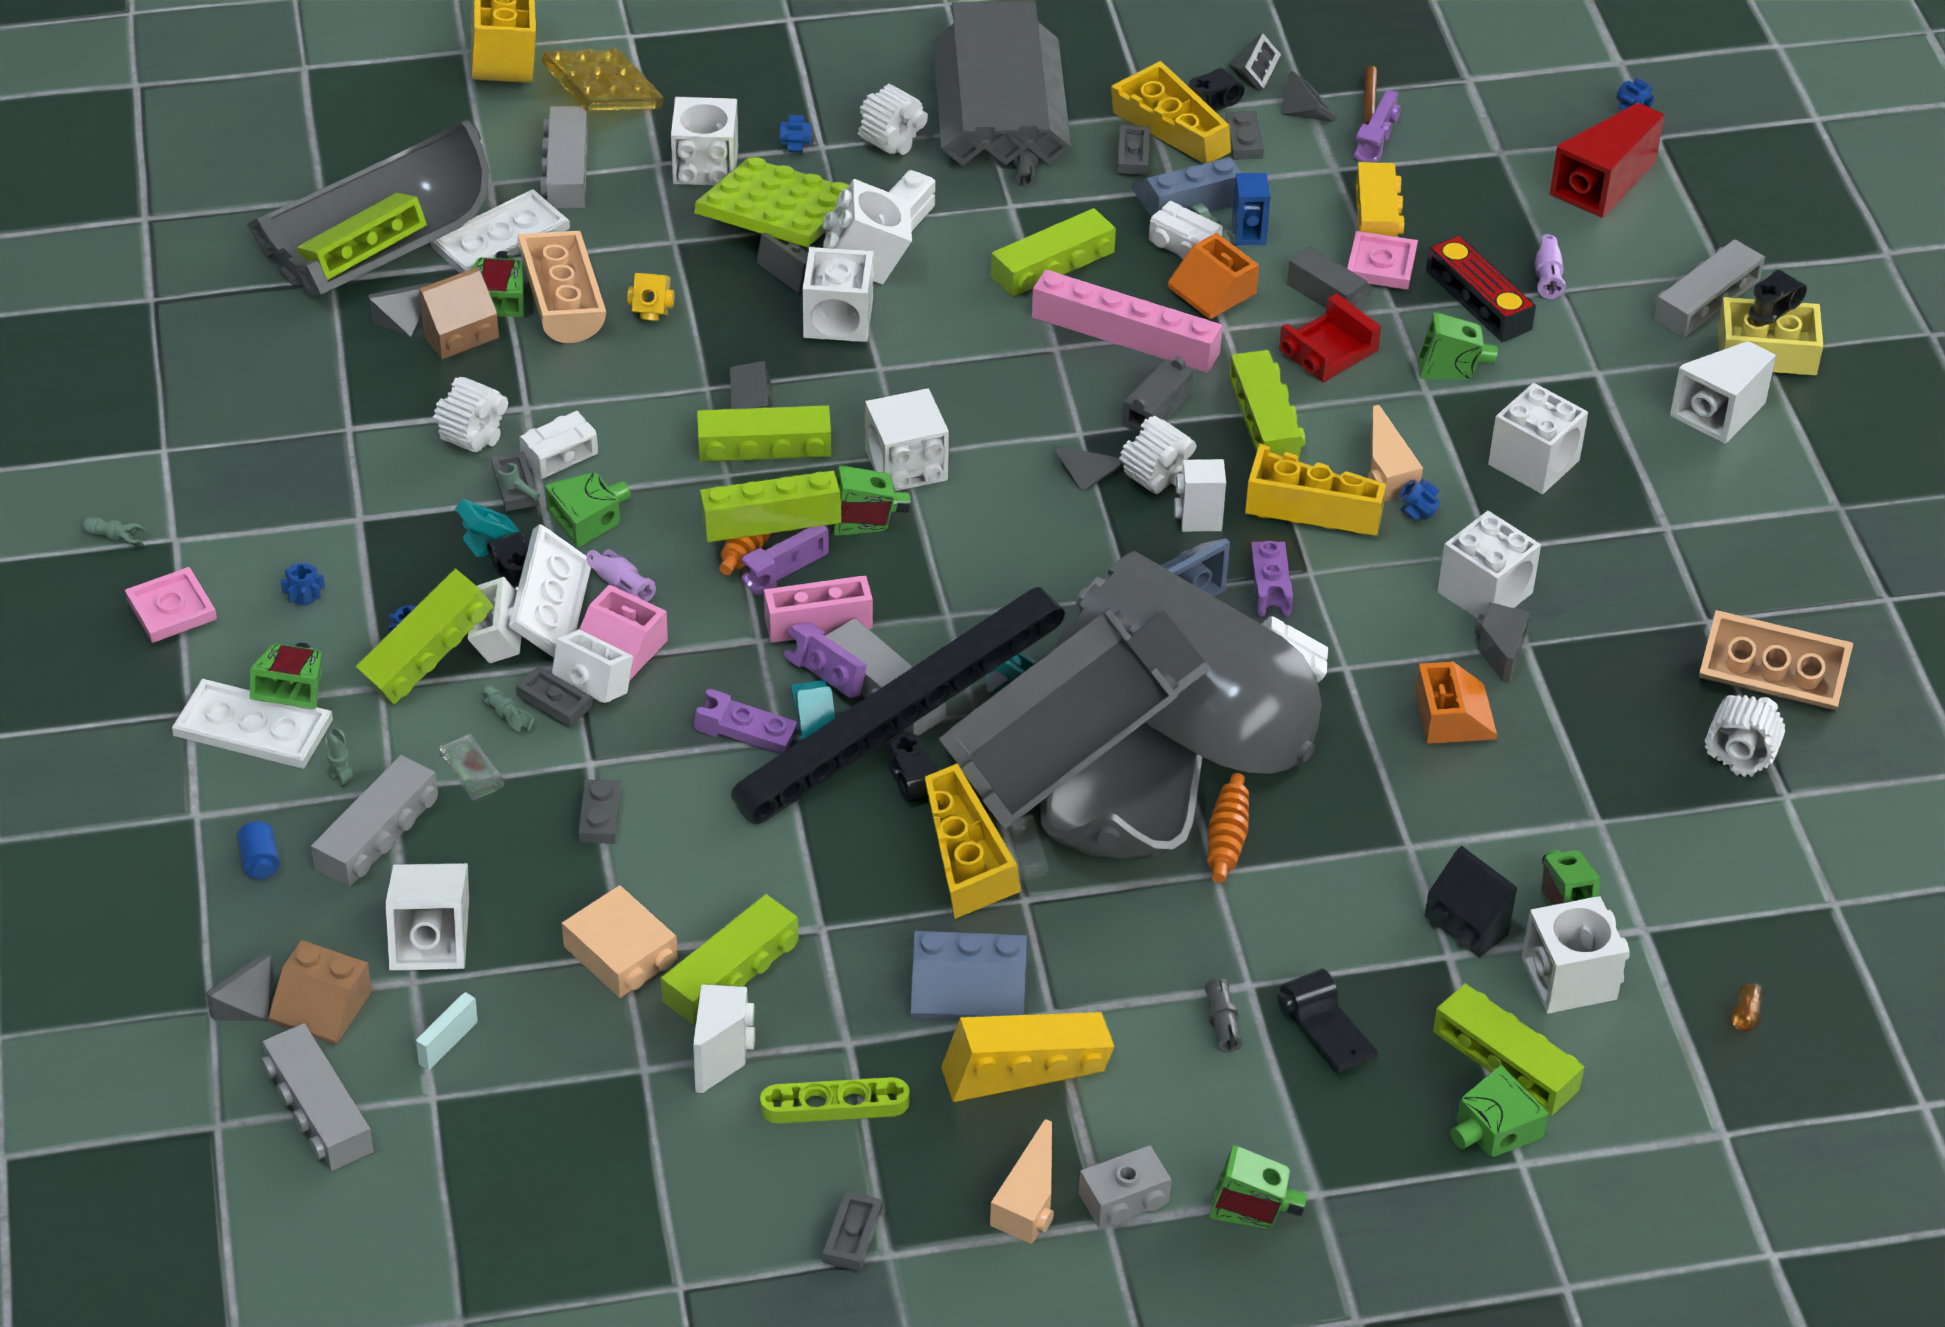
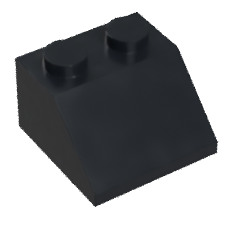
M1460 846L1428 892L1425 917L1435 927L1441 928L1453 937L1461 947L1470 950L1480 958L1509 935L1517 886L1466 848Z

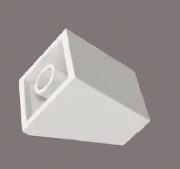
M1747 341L1683 364L1679 368L1670 416L1726 444L1766 403L1776 355Z
M467 863L393 865L386 898L389 970L465 969L469 908Z

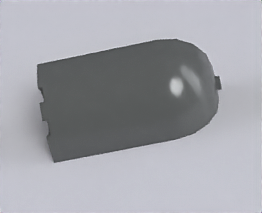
M464 120L406 150L271 213H267L247 223L266 257L274 256L281 265L279 273L291 285L294 286L299 283L303 286L302 289L305 294L312 296L321 295L459 229L477 215L488 193L490 171L483 146L480 142V133L469 120ZM396 192L418 198L427 226L327 280L318 260H307L298 253L297 246Z
M1136 551L1128 553L1108 569L1110 577L1100 587L1094 584L1078 604L1083 608L1082 612L1072 627L1066 624L1055 645V648L1108 608L1113 613L1118 610L1122 612L1132 626L1127 630L1130 636L1165 610L1211 670L1177 695L1178 698L1147 720L1146 724L1206 759L1221 766L1247 773L1273 774L1288 770L1301 762L1308 761L1314 752L1315 744L1313 741L1318 730L1322 703L1317 678L1304 655L1281 635Z
M1143 723L1042 800L1041 825L1047 834L1057 842L1072 850L1093 857L1110 860H1138L1169 852L1185 842L1191 830L1203 757L1148 724Z

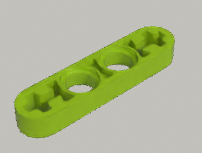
M892 1077L775 1084L768 1086L762 1091L760 1095V1112L762 1117L771 1123L894 1117L903 1114L908 1109L910 1090L903 1080ZM849 1094H859L864 1098V1101L857 1105H851L846 1103L844 1098ZM871 1094H876V1102H871ZM888 1094H895L897 1100H889ZM812 1096H820L826 1100L825 1104L819 1107H811L805 1101ZM794 1099H798V1107H794ZM773 1101H781V1107H774Z

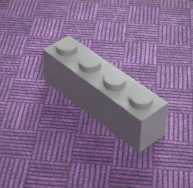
M550 106L549 119H544V137L548 138H543V157L547 158H542V176L546 177H541V196H547V202L554 208H585L588 143L587 106Z
M1736 239L1725 247H1720L1713 256L1705 262H1700L1693 271L1686 276H1681L1673 286L1667 290H1662L1658 294L1654 302L1656 309L1653 321L1684 339L1721 311L1723 297L1738 298L1760 281L1765 256Z
M856 618L825 635V637L867 664L861 694L865 698L912 668L907 661ZM946 702L904 729V731L919 736L945 720Z
M400 755L311 845L314 870L350 888L359 877L367 874L371 865L382 854L390 850L393 842L404 831L409 830L413 826L415 819L426 808H430L435 803L438 797L436 773Z
M305 1023L262 1041L265 1057L261 1058L260 1062L263 1071L269 1080L275 1078L278 1083L276 1088L282 1103L285 1106L291 1104L294 1109L293 1118L301 1133L308 1132L311 1137L309 1138V1143L315 1157L318 1160L323 1158L330 1170L333 1171L373 1153L374 1149L369 1125Z

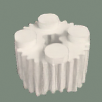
M888 83L887 86H884V90L880 89L879 93L867 95V99L863 101L864 104L860 106V113L863 117L861 121L862 126L859 127L857 134L889 154L897 152L904 155L911 149L912 138L916 137V132L927 123L928 114L922 111L923 106H921L920 100Z
M455 378L451 384L454 386L451 393H448L447 398H441L436 403L437 408L434 410L435 415L433 419H435L436 423H439L440 439L471 452L481 451L482 447L485 448L486 445L493 447L500 438V429L497 427L500 426L501 415L504 414L508 407L507 397L502 396L495 389L468 378Z
M1153 416L1149 417L1148 420L1145 419L1144 423L1141 424L1144 430H1141L1140 435L1135 437V441L1131 442L1128 440L1123 446L1124 449L1120 453L1122 455L1119 457V460L1125 463L1123 468H1125L1124 472L1127 476L1152 493L1159 494L1170 484L1176 486V474H1182L1183 460H1187L1194 453L1197 445L1190 437L1165 420Z
M1733 695L1727 696L1722 700L1705 739V748L1708 749L1707 754L1713 758L1718 756L1717 760H1722L1723 765H1730V770L1735 772L1736 776L1742 774L1743 777H1746L1749 774L1753 777L1757 770L1761 771L1763 767L1767 768L1775 760L1785 733V724L1782 723L1784 719L1779 717V712H1776L1778 709L1777 704L1767 697L1756 700L1754 696L1750 699L1747 695H1744L1743 698L1739 695L1737 697Z

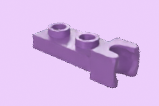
M1386 90L1369 124H1362L1356 136V141H1359L1354 159L1360 162L1378 163L1382 155L1384 140L1387 141L1390 136L1392 122L1397 123L1400 115L1401 106L1397 105L1398 92Z
M825 526L810 527L781 543L773 545L765 551L759 548L745 555L741 562L751 570L742 576L743 583L756 595H762L764 589L777 587V580L829 554L828 528Z
M1251 542L1257 615L1263 617L1266 614L1267 607L1276 606L1281 609L1283 616L1289 617L1292 612L1293 591L1289 576L1285 542Z
M799 623L789 628V634L797 642V650L794 652L790 649L785 650L784 656L786 659L798 667H806L849 698L861 695L867 667L866 663L825 637V632L812 623Z
M713 689L706 690L705 706L698 707L695 712L694 728L696 731L713 737H718L721 734L778 754L788 750L797 732V721L731 700V695Z

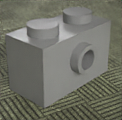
M1151 1145L1080 1170L1079 1196L1099 1229L1112 1224H1121L1130 1217L1147 1211H1156L1170 1201L1171 1178Z

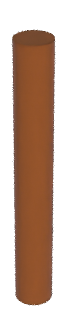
M1368 66L1365 69L1363 124L1366 125L1369 124L1376 111L1377 69L1374 66Z

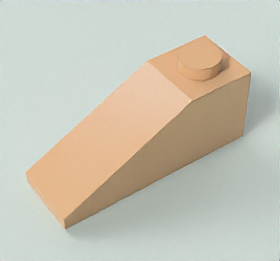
M1380 405L1373 406L1370 427V471L1368 472V478L1386 484L1385 502L1399 498L1400 491L1409 481L1416 480L1420 482L1423 467Z
M1046 1119L1043 1121L991 1202L990 1226L1030 1244L1034 1242L1040 1231L1045 1233L1048 1230L1054 1216V1211L1050 1210L1052 1167L1051 1121Z

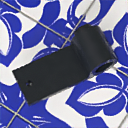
M1321 968L1280 986V993L1277 995L1280 1009L1284 1014L1291 1016L1337 1072L1377 1057L1375 1047L1338 1006L1337 988L1328 971Z

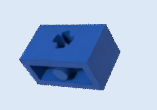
M1236 173L1232 210V228L1236 238L1235 245H1266L1271 198L1267 173Z

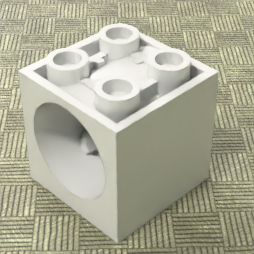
M675 97L671 131L673 184L716 185L736 168L738 155L737 99Z
M853 179L847 190L843 189L840 192L834 210L829 211L824 218L823 229H825L826 238L823 248L873 251V281L883 285L912 242L910 200Z
M809 247L803 284V338L867 342L873 303V251Z
M1533 382L1496 415L1488 465L1544 494L1580 460L1588 412Z
M929 388L865 401V451L874 471L888 473L891 476L894 491L948 480L949 431Z
M1487 511L1444 544L1437 592L1477 619L1479 614H1486L1490 602L1514 608L1533 593L1541 544L1490 511Z
M1601 896L1531 909L1521 958L1548 1014L1617 1000L1620 984L1624 982L1623 970L1625 961L1629 959V947L1626 939L1620 938L1616 929L1613 912L1606 909Z

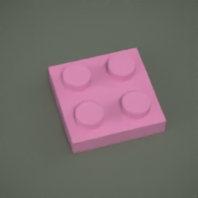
M1356 231L1347 269L1368 281V284L1408 290L1418 240Z
M190 567L125 590L126 600L152 643L217 620L214 606Z

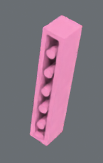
M1049 270L1044 271L1033 288L1032 318L1162 359L1173 361L1176 357H1180L1185 361L1187 367L1206 373L1210 371L1220 355L1222 324Z

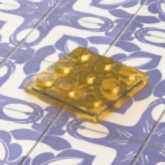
M560 49L558 51L544 52L541 62L585 110L653 109L662 107L664 97L620 50L594 51L584 49L583 51H568Z

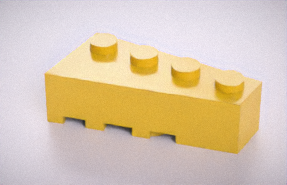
M1259 444L1248 481L1245 514L1256 515L1260 518L1286 520L1296 524L1304 523L1322 526L1326 529L1352 531L1362 535H1378L1384 506L1385 483L1347 471L1339 475L1333 473L1329 465L1317 462L1314 466L1299 462L1297 455L1285 452L1283 456L1271 453V447Z
M958 763L925 776L930 810L954 919L1021 892L1018 865Z
M1102 1012L960 1017L941 1069L952 1101L958 1102L1104 1072L1115 1046Z

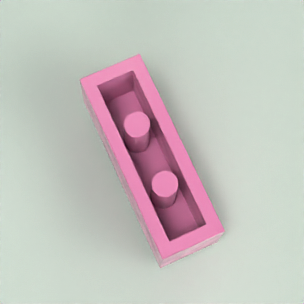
M866 575L764 589V614L770 642L794 640L788 630L791 626L799 623H812L823 630L825 635L854 618L866 628L872 629L873 599Z

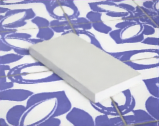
M532 189L470 219L459 229L432 241L431 248L459 273L471 270L476 260L480 257L494 258L495 254L499 251L509 252L513 257L520 254L518 234L564 232L570 229V223L563 214Z
M541 524L532 530L509 627L554 658L557 638L577 630L591 567L587 564L586 556Z
M202 679L174 723L172 730L173 736L304 769L330 726L333 715L332 711L318 707L316 709L251 700L250 690Z

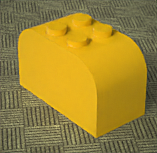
M472 0L471 80L532 83L536 38L535 0Z

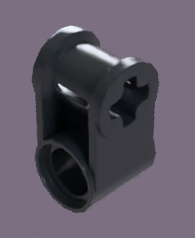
M1222 68L1194 77L1189 82V88L1215 112L1234 106L1242 99L1245 92L1244 85Z
M1781 270L1774 271L1768 278L1754 286L1753 294L1755 301L1749 309L1750 319L1759 324L1774 323L1777 319L1790 310L1796 309L1802 303L1807 293V285Z
M520 531L487 541V549L493 567L498 571L501 578L504 577L516 591H518L528 551L525 539Z
M909 732L899 733L891 740L890 748L893 756L889 761V770L898 784L902 797L908 802L928 796L925 776L938 772L939 769L935 762L931 760L921 739L917 735Z

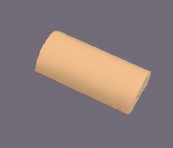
M565 231L518 234V247L545 333L553 340L562 343L581 342L595 335L604 324L606 309L581 232Z
M1716 610L1699 678L1837 711L1853 643Z

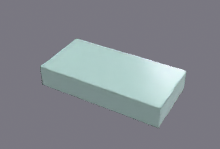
M466 992L462 994L416 1039L419 1065L430 1070L478 1022L476 1000L473 996Z

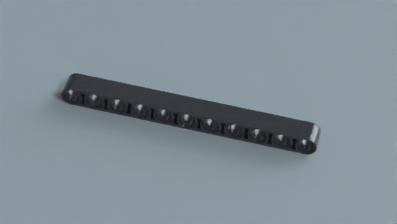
M1035 587L742 779L731 792L732 800L752 823L761 824L769 820L1055 630L1065 617L1064 609L1041 587Z

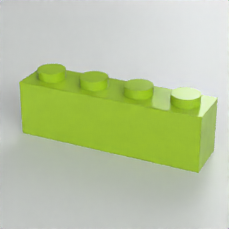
M396 192L296 248L299 255L305 259L318 260L327 280L427 226L418 198Z
M1095 208L992 252L991 277L1008 294L1014 297L1034 288L1045 270L1064 275L1114 253L1116 228Z
M1269 350L1231 354L1229 380L1256 453L1259 444L1271 447V453L1283 456L1285 452L1297 455L1299 461L1301 447L1305 446L1304 429L1297 425L1295 406H1290L1287 385L1282 384L1280 381L1279 364L1273 362Z
M829 405L697 410L699 462L831 456Z
M834 471L816 472L757 482L752 481L700 490L702 522L707 542L841 523L840 490Z
M455 568L355 667L376 690L395 705L402 697L408 695L412 688L428 672L432 671L437 663L452 648L456 647L477 623L483 621L494 606L481 589Z
M765 894L661 977L662 1002L692 1025H696L701 984L744 987L757 974L764 973L779 956L791 951L799 941L798 917Z
M1464 983L1437 1007L1433 1027L1435 1034L1490 1073L1502 1065L1551 1116L1580 1090L1585 1066L1579 1063L1574 1056L1566 1054L1553 1045L1545 1036L1536 1033L1520 1022L1515 1015L1506 1012L1490 1001L1485 994L1477 992Z

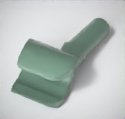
M507 464L508 473L498 470L501 486L504 489L517 488L533 500L539 499L540 494L520 479L516 464Z

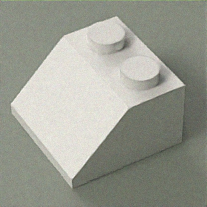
M701 984L693 1043L696 1092L704 1093L743 1067L746 1061L747 1050H754L755 1027L748 1026H753L755 1006L754 1003H748L747 987Z

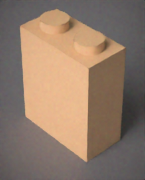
M620 885L562 922L564 947L619 998L632 990L639 989L647 980L659 972L669 969L678 960L677 936Z

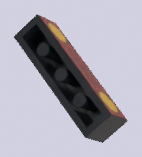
M1460 235L1429 247L1426 272L1497 339L1503 343L1532 330L1536 305Z

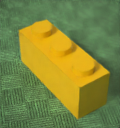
M1358 162L1355 184L1358 231L1398 237V234L1404 233V216L1399 215L1402 214L1403 196L1397 195L1401 193V176H1396L1395 163Z

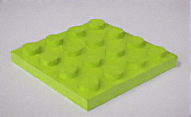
M748 157L695 202L694 213L758 233H767L772 237L809 247L825 232L823 221L826 214L834 210L840 192L843 189L847 190L849 185L843 182L827 181L816 174L800 173L794 171L789 166L773 165L759 157Z

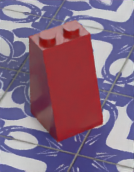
M1636 103L1560 143L1556 149L1549 195L1604 218L1656 163L1665 114Z

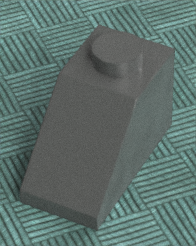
M1490 602L1486 614H1479L1474 634L1480 635L1478 643L1479 652L1500 679L1509 683L1526 638L1530 612Z

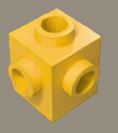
M635 273L634 287L629 286L627 304L632 306V312L640 314L641 320L659 321V315L668 316V309H673L675 298L674 290H670L671 278L667 275ZM654 293V299L648 302V296Z

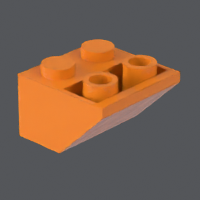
M1215 233L1192 246L1168 281V288L1208 319H1212L1257 294L1259 264L1221 235Z
M1455 662L1419 664L1415 696L1427 744L1497 739V732L1484 683Z

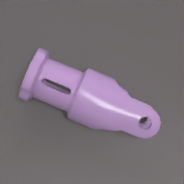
M1545 234L1542 236V246L1537 252L1534 261L1535 273L1539 278L1537 290L1542 297L1555 299L1566 290V283L1561 277L1564 270L1563 260L1556 237Z
M610 549L605 550L603 555L595 550H590L587 553V564L605 582L646 602L653 598L656 592L655 582L650 578L642 577L638 573L637 568L626 558L618 556Z

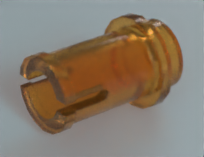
M1749 983L1740 988L1738 1004L1732 1009L1731 1019L1734 1026L1739 1030L1751 1031L1760 1024L1761 1014L1759 1009L1764 992H1761L1762 988L1756 984Z

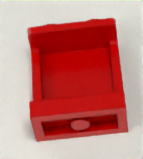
M1335 294L1328 298L1326 313L1297 330L1289 324L1281 326L1279 350L1302 366L1308 373L1315 376L1321 382H1325L1378 351L1381 326L1339 294Z

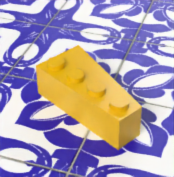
M1162 61L1111 86L1114 114L1135 126L1150 127L1151 135L1205 164L1231 153L1229 124Z

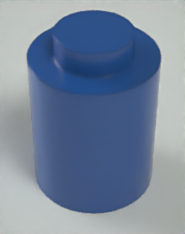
M251 822L241 827L237 832V841L244 873L256 879L270 877L280 867L272 827L265 822Z

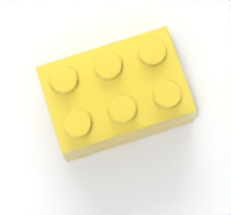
M1723 297L1717 326L1719 351L1749 341L1776 355L1773 372L1817 375L1824 347L1820 304L1801 303L1796 309L1790 310L1774 323L1759 324L1749 317V309L1754 304L1755 299Z

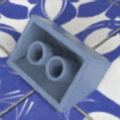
M1229 157L1143 179L1133 183L1132 190L1151 217L1159 210H1162V207L1169 201L1193 212L1195 211L1190 206L1202 203L1209 212L1233 206L1236 173L1242 172L1232 158Z
M1225 538L1201 543L1160 566L1215 597L1226 591L1230 542Z
M915 931L911 1017L960 1019V1017L1024 1015L1027 935Z

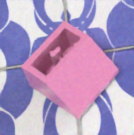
M609 584L589 605L580 630L632 655L631 680L668 641L667 611Z

